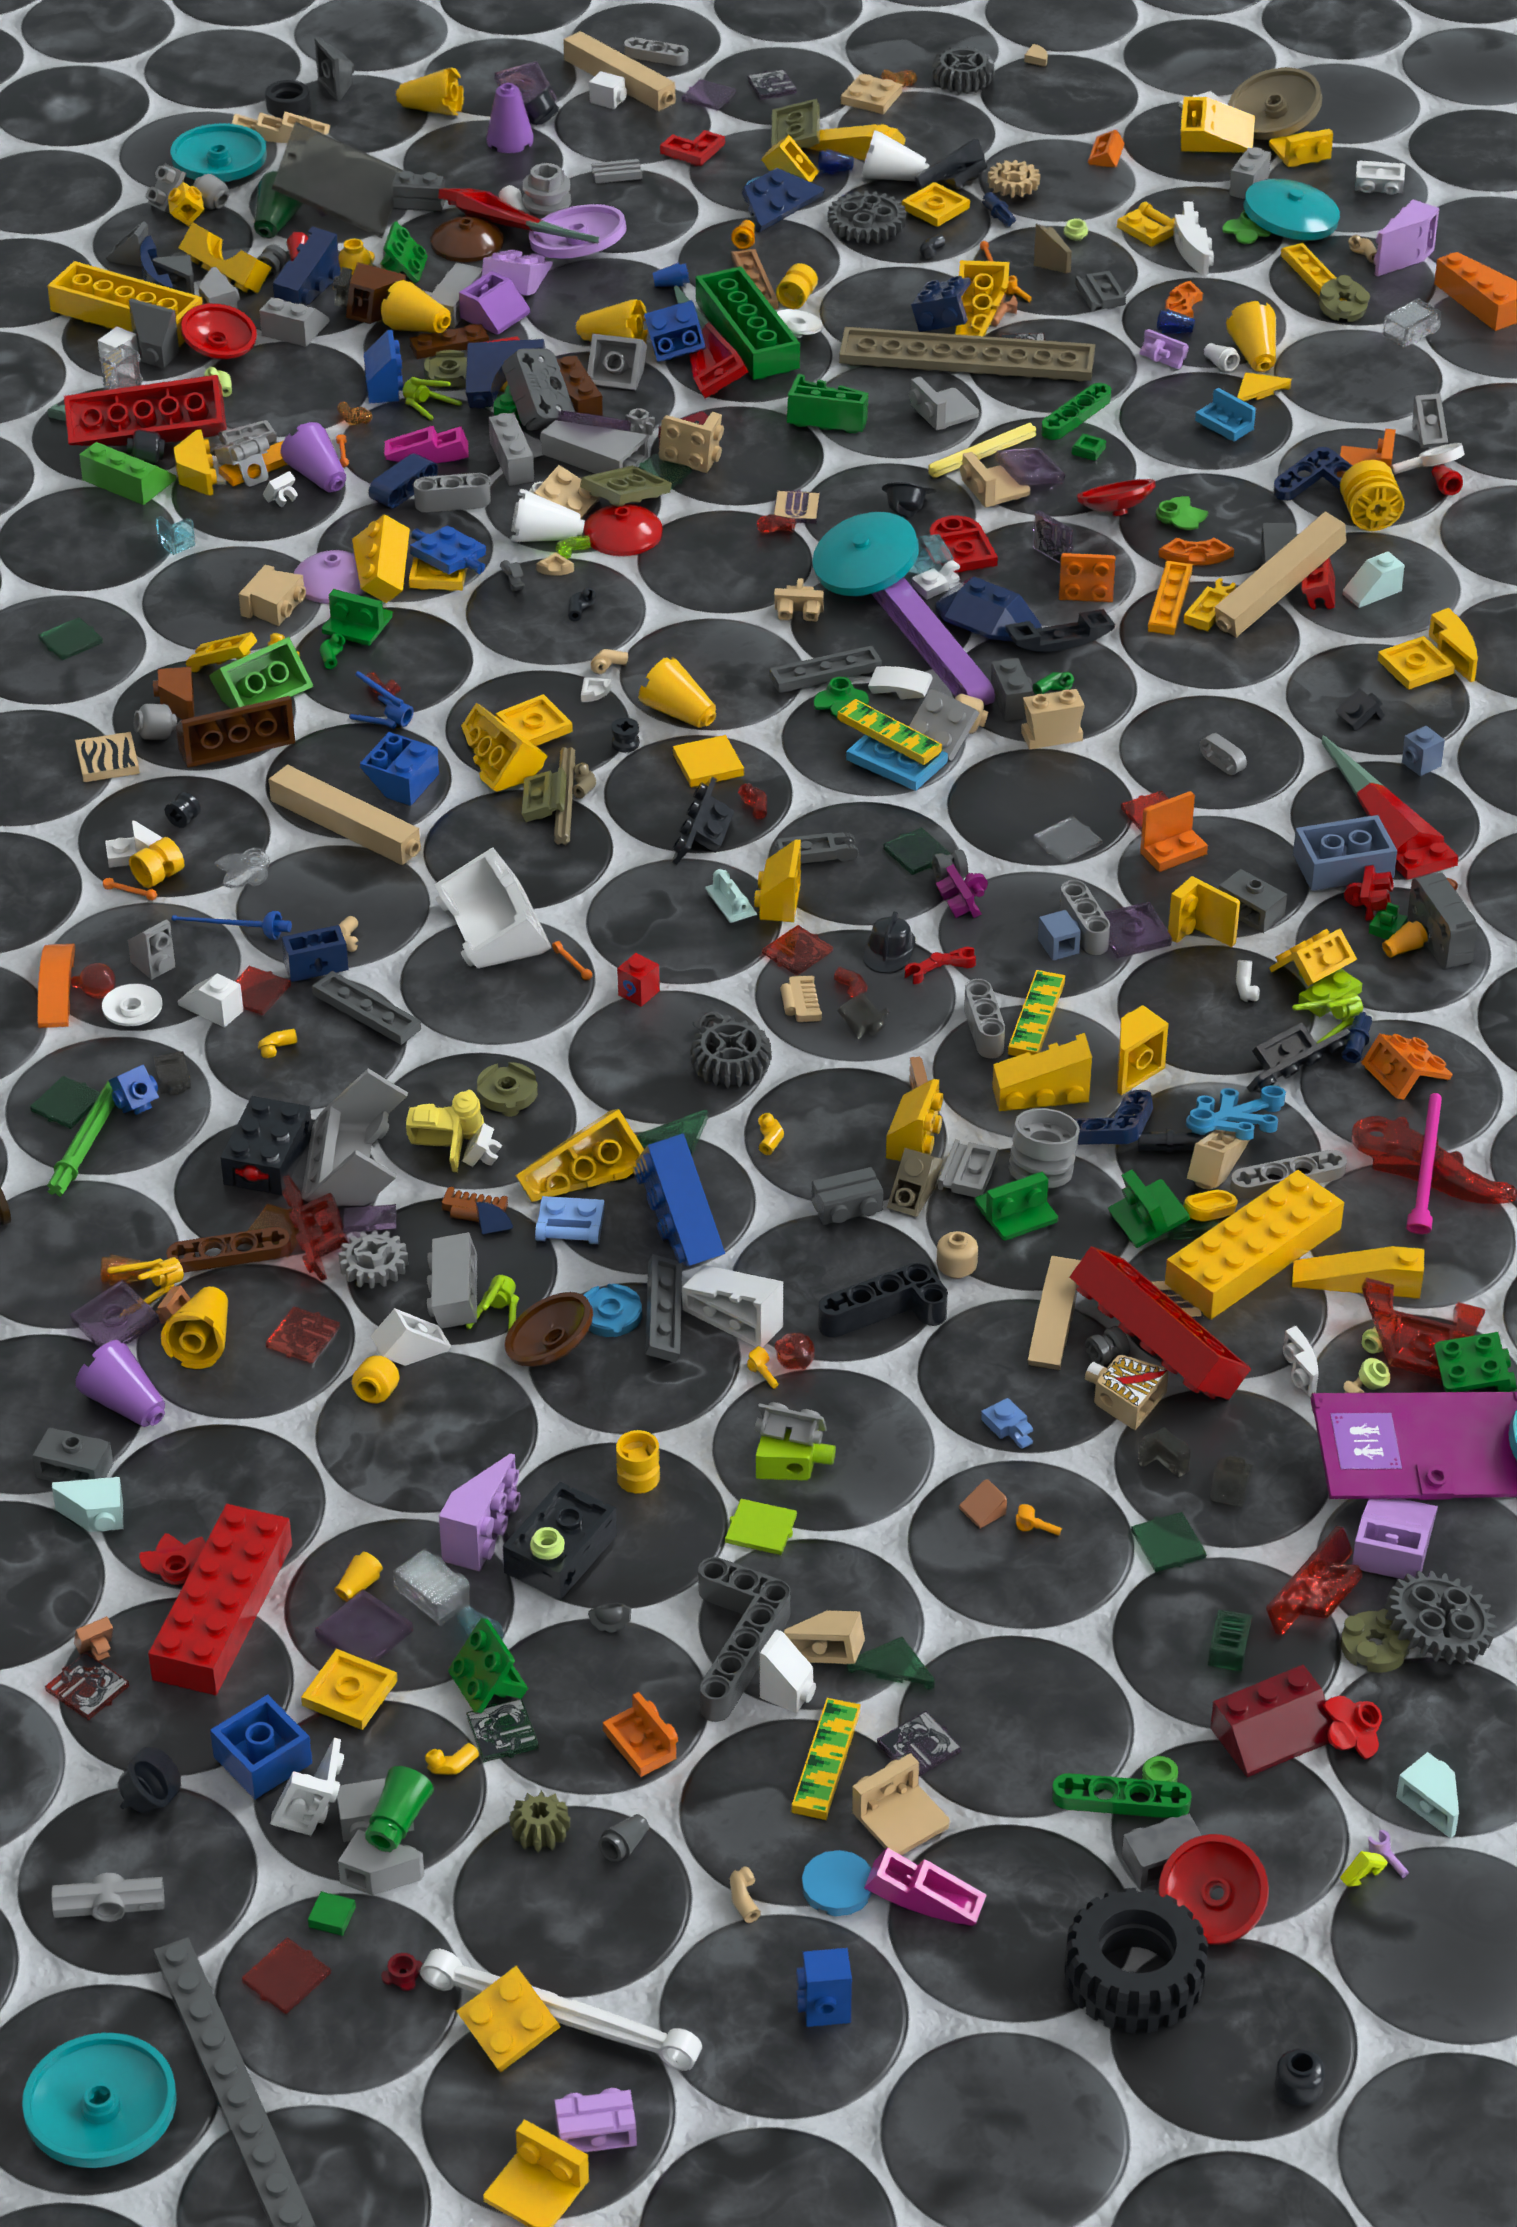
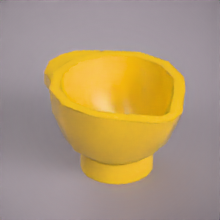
M348 239L344 242V248L339 253L340 274L353 275L358 262L372 266L375 255L363 246V241L360 239Z

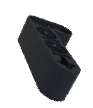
M912 1263L821 1298L819 1301L818 1328L827 1337H839L911 1309L924 1324L929 1326L940 1325L947 1319L948 1291L928 1265Z

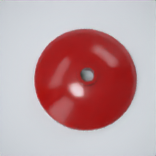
M210 303L196 306L184 315L181 323V334L185 342L196 352L210 358L233 359L248 353L256 342L257 330L253 321L242 311L228 305Z
M1135 479L1095 487L1079 493L1077 500L1081 505L1098 512H1112L1113 516L1124 515L1128 513V508L1141 503L1152 493L1156 486L1155 480Z
M633 504L603 507L587 518L583 528L584 539L590 547L601 553L613 556H631L646 552L659 543L663 533L662 523L653 512Z
M1208 1834L1188 1840L1171 1854L1161 1873L1159 1896L1165 1897L1167 1894L1177 1900L1179 1907L1182 1905L1186 1906L1193 1913V1919L1196 1918L1204 1929L1203 1935L1207 1938V1944L1219 1945L1243 1937L1256 1926L1267 1906L1269 1883L1262 1862L1251 1848L1230 1836ZM1216 1888L1224 1890V1895L1219 1900L1212 1899V1892Z

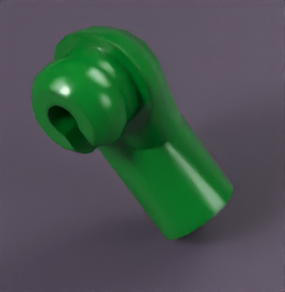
M333 634L330 639L324 641L320 646V655L327 669H333L338 664L336 656L343 650V645L345 644V638L341 634Z
M1053 672L1034 683L1033 692L1037 695L1044 694L1049 690H1069L1074 683V676L1069 672Z

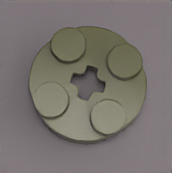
M1341 275L1338 279L1329 280L1322 286L1319 295V307L1325 315L1333 320L1339 321V318H1348L1347 322H1353L1364 316L1370 294L1360 284L1353 281L1350 276Z
M443 350L436 352L435 358L430 360V357L425 360L424 374L427 380L450 382V387H466L467 358L464 357V352ZM431 386L432 388H441L439 386Z
M508 1062V1067L498 1068V1064L491 1065L484 1069L477 1078V1098L480 1103L491 1110L502 1112L507 1117L516 1116L520 1110L531 1105L538 1096V1084L534 1072L529 1067L520 1063Z
M1387 1609L1361 1612L1354 1616H1349L1345 1620L1341 1636V1650L1346 1659L1353 1665L1357 1666L1358 1662L1361 1665L1367 1666V1671L1383 1673L1395 1670L1404 1663V1658L1410 1651L1408 1648L1410 1641L1408 1639L1399 1640L1400 1631L1390 1629L1393 1621L1386 1619ZM1377 1638L1382 1640V1644L1377 1645L1374 1641L1368 1640Z

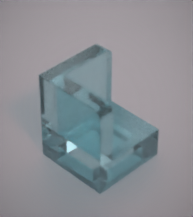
M162 516L156 518L159 544L172 555L196 546L193 521L190 518H186L173 525Z
M940 534L925 535L918 538L919 553L914 566L919 574L933 569L936 564L947 563L954 559Z

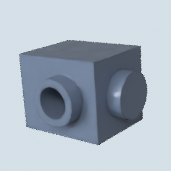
M1428 726L1405 735L1402 763L1419 776L1441 767L1445 739Z
M1066 910L1039 917L1038 940L1052 961L1079 954L1080 927L1078 922L1073 920Z

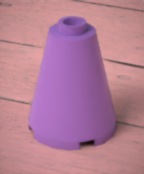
M504 83L496 89L486 142L491 149V145L495 146L497 151L501 153L521 152L524 150V146L529 144L530 147L533 144V132L520 89L512 83Z
M308 422L296 428L298 430L297 433L293 436L289 433L281 445V457L286 464L326 492L339 491L345 484L346 474L327 431L317 422Z
M119 1340L105 1343L92 1354L95 1360L89 1367L83 1364L76 1377L75 1384L76 1388L83 1395L142 1427L154 1426L162 1420L165 1415V1402L126 1344L121 1343Z

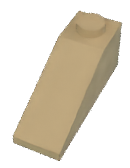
M1213 1131L1195 1143L1187 1179L1196 1181L1195 1184L1204 1189L1218 1187L1226 1181L1250 1140L1236 1138L1235 1132Z

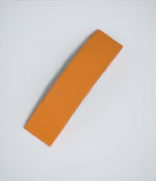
M49 944L43 947L38 983V1028L69 1026V991L71 968L74 967L75 944Z

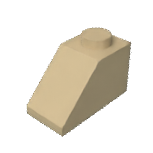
M827 1610L784 1631V1634L809 1663L855 1664L865 1641L860 1611Z

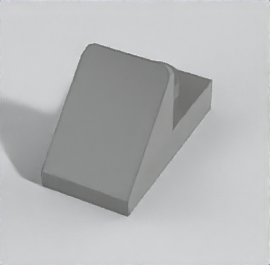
M1440 393L1417 395L1414 397L1412 429L1418 430L1421 448L1438 447L1448 444Z

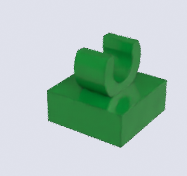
M1388 902L1386 910L1378 911L1370 923L1368 934L1388 940L1407 923L1408 917L1398 914L1399 906Z

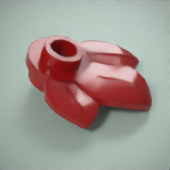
M166 1533L159 1541L156 1551L139 1553L141 1566L148 1572L159 1574L166 1583L174 1585L185 1583L206 1542L203 1537H198L184 1545Z
M1335 1696L1323 1704L1324 1710L1333 1720L1327 1732L1328 1740L1333 1747L1339 1750H1348L1355 1747L1360 1756L1365 1760L1377 1752L1379 1742L1376 1732L1382 1722V1714L1374 1703L1369 1701L1354 1703L1345 1696Z

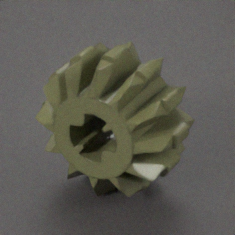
M541 1790L538 1796L533 1797L526 1793L524 1801H515L514 1810L511 1811L509 1816V1825L511 1826L514 1841H521L524 1850L534 1846L539 1853L542 1847L547 1846L553 1851L555 1842L564 1843L566 1832L570 1828V1817H568L566 1803L559 1802L556 1793L545 1797Z

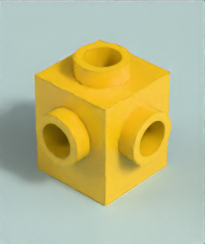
M182 182L178 187L173 188L168 195L170 214L187 226H190L204 211L202 193L194 186L190 187Z

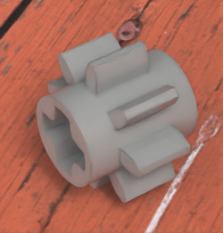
M638 408L630 411L629 415H625L623 431L648 435V437L653 435L655 417H649L648 411Z

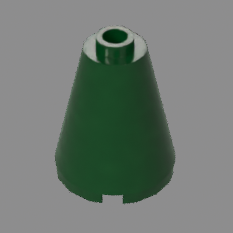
M279 171L266 173L258 184L254 229L261 237H275L304 203L306 197L304 187L296 178L292 180L286 177L287 173Z

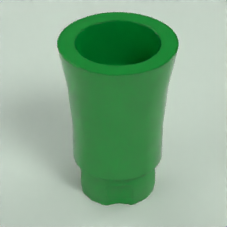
M393 1766L388 1770L384 1788L377 1806L370 1817V1825L365 1833V1839L369 1844L384 1852H392V1850L399 1846L401 1840L406 1837L421 1808L434 1793V1787L427 1777L414 1769L404 1766Z

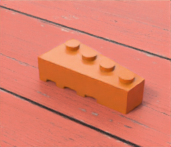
M1458 252L1450 253L1437 259L1434 281L1437 287L1494 331L1517 323L1516 280Z

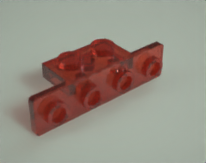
M288 1174L283 1177L286 1189H283L282 1193L287 1204L293 1209L289 1212V1216L295 1228L299 1229V1233L295 1234L301 1249L306 1252L302 1259L309 1273L315 1272L319 1279L323 1281L327 1279L321 1257L341 1248L342 1243L349 1244L339 1209L331 1193L304 1204L299 1188Z
M1336 1526L1266 1607L1276 1634H1284L1299 1615L1328 1618L1362 1579L1363 1575L1358 1565L1344 1564L1353 1553L1344 1527Z

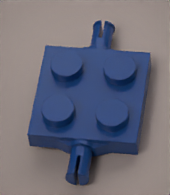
M449 526L442 527L432 534H426L417 528L412 531L411 538L417 540V542L410 545V554L448 575L464 568H469L478 574L483 573L485 570V564L477 561V559L486 555V545L476 541L474 538L468 537Z

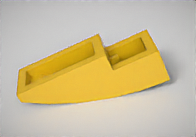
M1450 608L1431 614L1429 637L1438 644L1437 649L1455 665L1456 671L1469 682L1475 681L1478 656L1473 637L1468 628Z

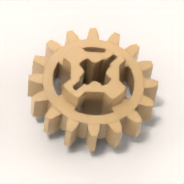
M1005 160L1003 164L996 163V167H990V172H988L989 188H994V193L1001 192V196L1010 194L1011 197H1014L1017 194L1024 197L1025 193L1031 195L1032 190L1037 191L1040 185L1039 169H1034L1033 164L1027 166L1025 161L1018 163L1017 160H1014L1011 163Z

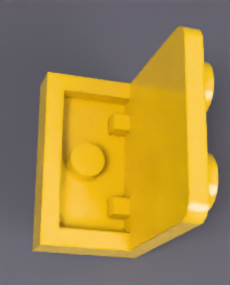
M1330 129L1315 132L1307 131L1269 140V146L1287 167H1298L1301 164L1316 163L1331 158L1333 132Z

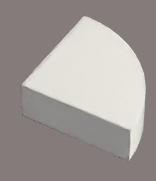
M584 678L581 702H592L605 697L611 690V679Z

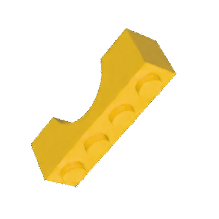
M192 222L179 249L186 252V255H190L191 261L197 265L202 261L201 267L208 271L212 267H216L222 275H226L229 283H231L232 279L236 282L233 286L247 293L248 289H251L258 293L272 267L242 250L232 258L224 260L222 256L223 239Z

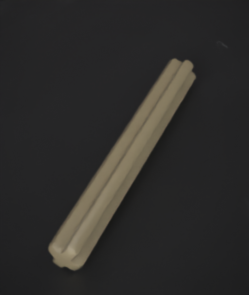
M563 747L560 750L559 768L563 767L567 778L564 811L556 810L554 841L558 845L561 843L566 845L570 842L572 792L574 786L573 769L575 767V750L572 747Z

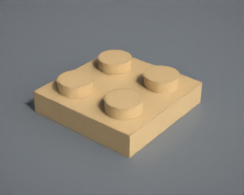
M860 74L841 95V104L884 114L901 95L903 84L896 83L890 79L875 78L869 74Z
M560 465L555 468L534 492L536 495L579 513L581 520L601 498L592 496L590 491L581 488V479Z

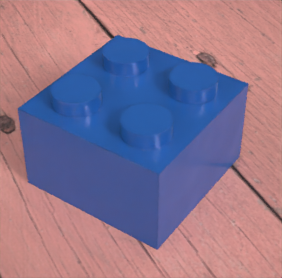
M268 1694L210 1730L213 1757L254 1800L289 1779L293 1771L300 1772L312 1764L310 1736Z

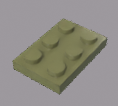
M818 99L772 110L771 147L788 135L800 148H811L816 144H820V105Z
M633 465L581 477L580 487L590 491V495L603 497L614 506H624L625 503L641 502L642 499L658 498L659 495L670 493L672 486L671 482Z

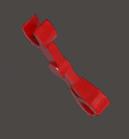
M963 947L945 954L934 952L930 958L920 964L910 963L906 965L904 978L913 974V984H919L924 980V974L936 967L951 964L952 966L972 968L976 966L974 948Z

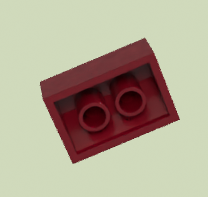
M1303 1664L1213 1701L1210 1728L1244 1775L1249 1777L1329 1744L1327 1732L1333 1720L1323 1708L1326 1699L1322 1688Z

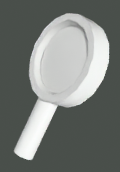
M1452 443L1424 451L1419 457L1393 464L1391 468L1395 475L1421 466H1435L1451 462L1465 454L1462 443Z

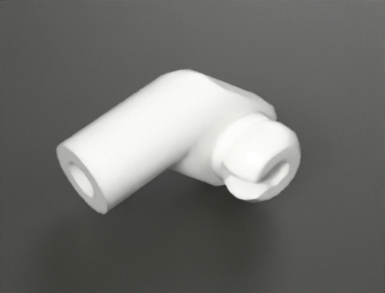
M1238 960L1236 985L1240 998L1245 1002H1248V1000L1255 1002L1259 999L1260 988L1258 986H1250L1252 961Z

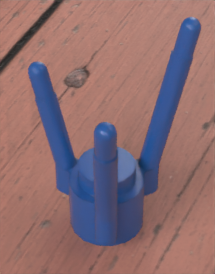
M356 672L358 678L381 694L378 696V700L386 704L384 714L387 716V719L350 714L349 718L362 722L386 725L392 729L397 724L402 727L407 726L413 717V707L403 703L402 699L395 697L361 672Z

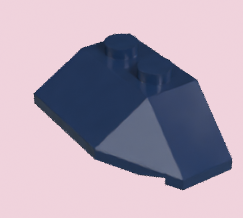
M974 576L948 590L935 603L936 609L945 622L993 640L1013 641L1005 631V625L1031 621L1036 629L1042 628L1041 623L1020 594Z

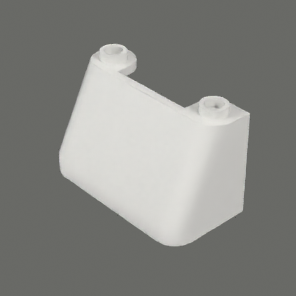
M493 847L434 884L439 894L436 897L439 906L444 912L449 910L452 913L464 937L465 942L462 944L464 950L461 951V955L469 967L475 965L476 968L480 969L541 955L551 949L550 942L521 883Z

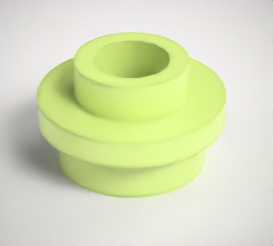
M1071 219L1064 227V235L1071 240H1081L1088 235V227L1085 221L1081 219Z
M1368 1358L1361 1365L1359 1378L1367 1388L1376 1390L1384 1388L1389 1384L1390 1373L1385 1363L1375 1358Z
M550 1527L537 1530L530 1541V1549L533 1555L544 1560L560 1556L565 1548L563 1537L556 1529Z

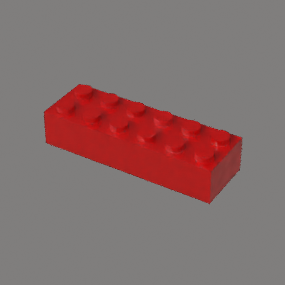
M1091 1246L1069 1276L1078 1285L1076 1290L1089 1300H1096L1099 1303L1097 1309L1109 1318L1113 1319L1115 1317L1119 1320L1118 1327L1131 1337L1136 1335L1141 1340L1139 1345L1151 1355H1159L1163 1359L1161 1365L1171 1373L1176 1375L1179 1373L1185 1379L1182 1383L1193 1392L1198 1394L1202 1391L1212 1399L1218 1396L1230 1400L1250 1372L1251 1368L1124 1258Z
M231 1504L225 1505L148 1653L152 1680L217 1696L292 1547L290 1518Z

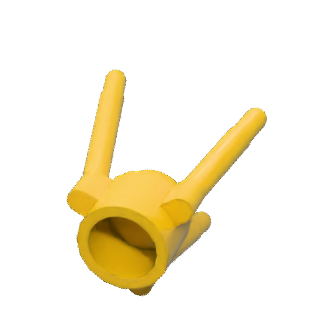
M172 1257L163 1261L159 1258L150 1262L119 1265L107 1269V1272L110 1274L150 1269L146 1273L139 1274L138 1280L151 1278L156 1286H161L160 1289L120 1316L121 1321H125L153 1301L168 1293L175 1283L183 1280L184 1272L178 1259Z

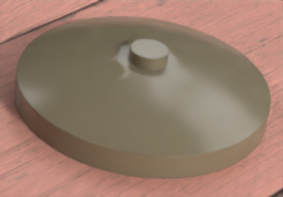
M1290 67L1274 68L1253 75L1240 84L1231 95L1228 106L1254 115L1253 139L1268 140L1290 135L1309 124L1321 108L1322 93L1317 79L1310 73Z

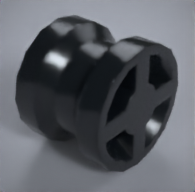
M631 718L615 720L611 725L613 734L612 747L623 753L635 751L640 745L638 722Z
M181 792L176 796L175 801H171L165 806L164 810L170 823L178 828H184L190 823L191 819L196 818L200 814L201 806L193 795Z

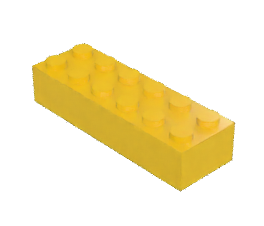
M76 261L70 264L47 285L50 310L52 312L111 329L120 327L132 332L129 300L131 298L175 310L179 347L185 342L181 334V323L184 315L190 309L203 304L202 297Z
M1296 1170L1169 1257L1166 1263L1165 1284L1171 1288L1169 1289L1176 1295H1181L1178 1297L1184 1301H1189L1187 1302L1189 1305L1197 1307L1203 1315L1212 1320L1292 1264L1294 1260L1299 1259L1339 1231L1342 1226L1344 1201L1301 1171Z

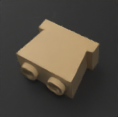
M264 565L239 593L241 616L247 618L256 616L280 626L305 598L306 588L304 587L303 575L275 571V567Z
M1077 689L1023 697L1027 723L1022 724L1021 733L1029 750L1083 741V730L1080 723L1085 705Z

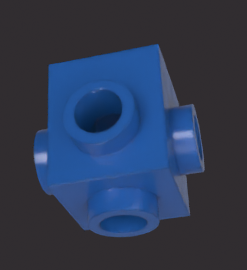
M144 1064L108 1080L113 1090L112 1099L115 1105L122 1109L123 1113L134 1110L135 1115L152 1108L150 1102L159 1098L157 1082L152 1075L148 1074Z

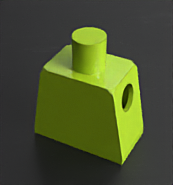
M786 1429L784 1440L761 1436L756 1453V1478L808 1480L811 1477L814 1463L833 1465L836 1446L822 1443L820 1445L814 1443L813 1446L790 1442L791 1429Z

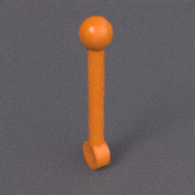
M982 241L980 248L984 250L988 261H993L988 249L989 243Z
M340 434L336 436V442L340 446V463L345 468L349 465L344 444L347 442L346 435Z
M112 878L103 880V887L105 889H120L146 896L150 901L155 900L157 897V893L153 889L146 891L114 882Z
M560 941L552 943L554 952L560 953L581 973L582 979L590 980L592 978V971L582 967L563 949Z

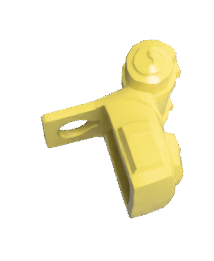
M468 1089L454 1096L451 1107L437 1108L434 1104H422L409 1108L406 1130L410 1143L426 1146H451L450 1164L452 1172H458L463 1138L470 1140L484 1123V1118L480 1112V1101L475 1093Z

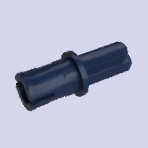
M988 192L983 196L984 200H982V203L990 210L993 218H998L1006 227H1011L1012 223L1016 222V218L1008 210L1006 202L1000 201L993 192Z
M1360 1012L1359 1015L1355 1016L1352 1027L1349 1029L1351 1033L1346 1038L1347 1042L1342 1052L1344 1054L1342 1056L1343 1059L1349 1063L1359 1062L1362 1058L1364 1046L1369 1043L1372 1017L1366 1015V1012Z

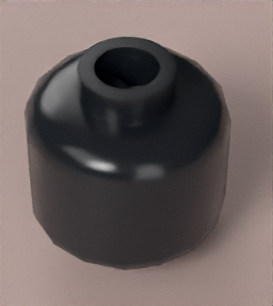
M136 430L132 438H127L126 453L156 465L158 460L163 459L165 441L161 439L158 432Z
M1298 2048L1284 2053L1277 2062L1275 2088L1278 2095L1285 2102L1297 2106L1310 2105L1317 2101L1323 2092L1326 2069L1322 2059L1317 2054L1306 2049Z

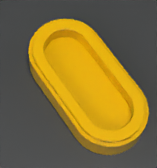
M1211 1190L1186 1197L1183 1207L1188 1212L1190 1218L1198 1221H1210L1234 1214L1238 1200L1227 1191Z

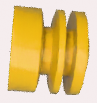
M1364 460L1354 464L1344 473L1340 481V491L1352 521L1356 526L1367 531H1378L1391 526L1400 518L1404 511L1405 501L1388 465L1378 460Z

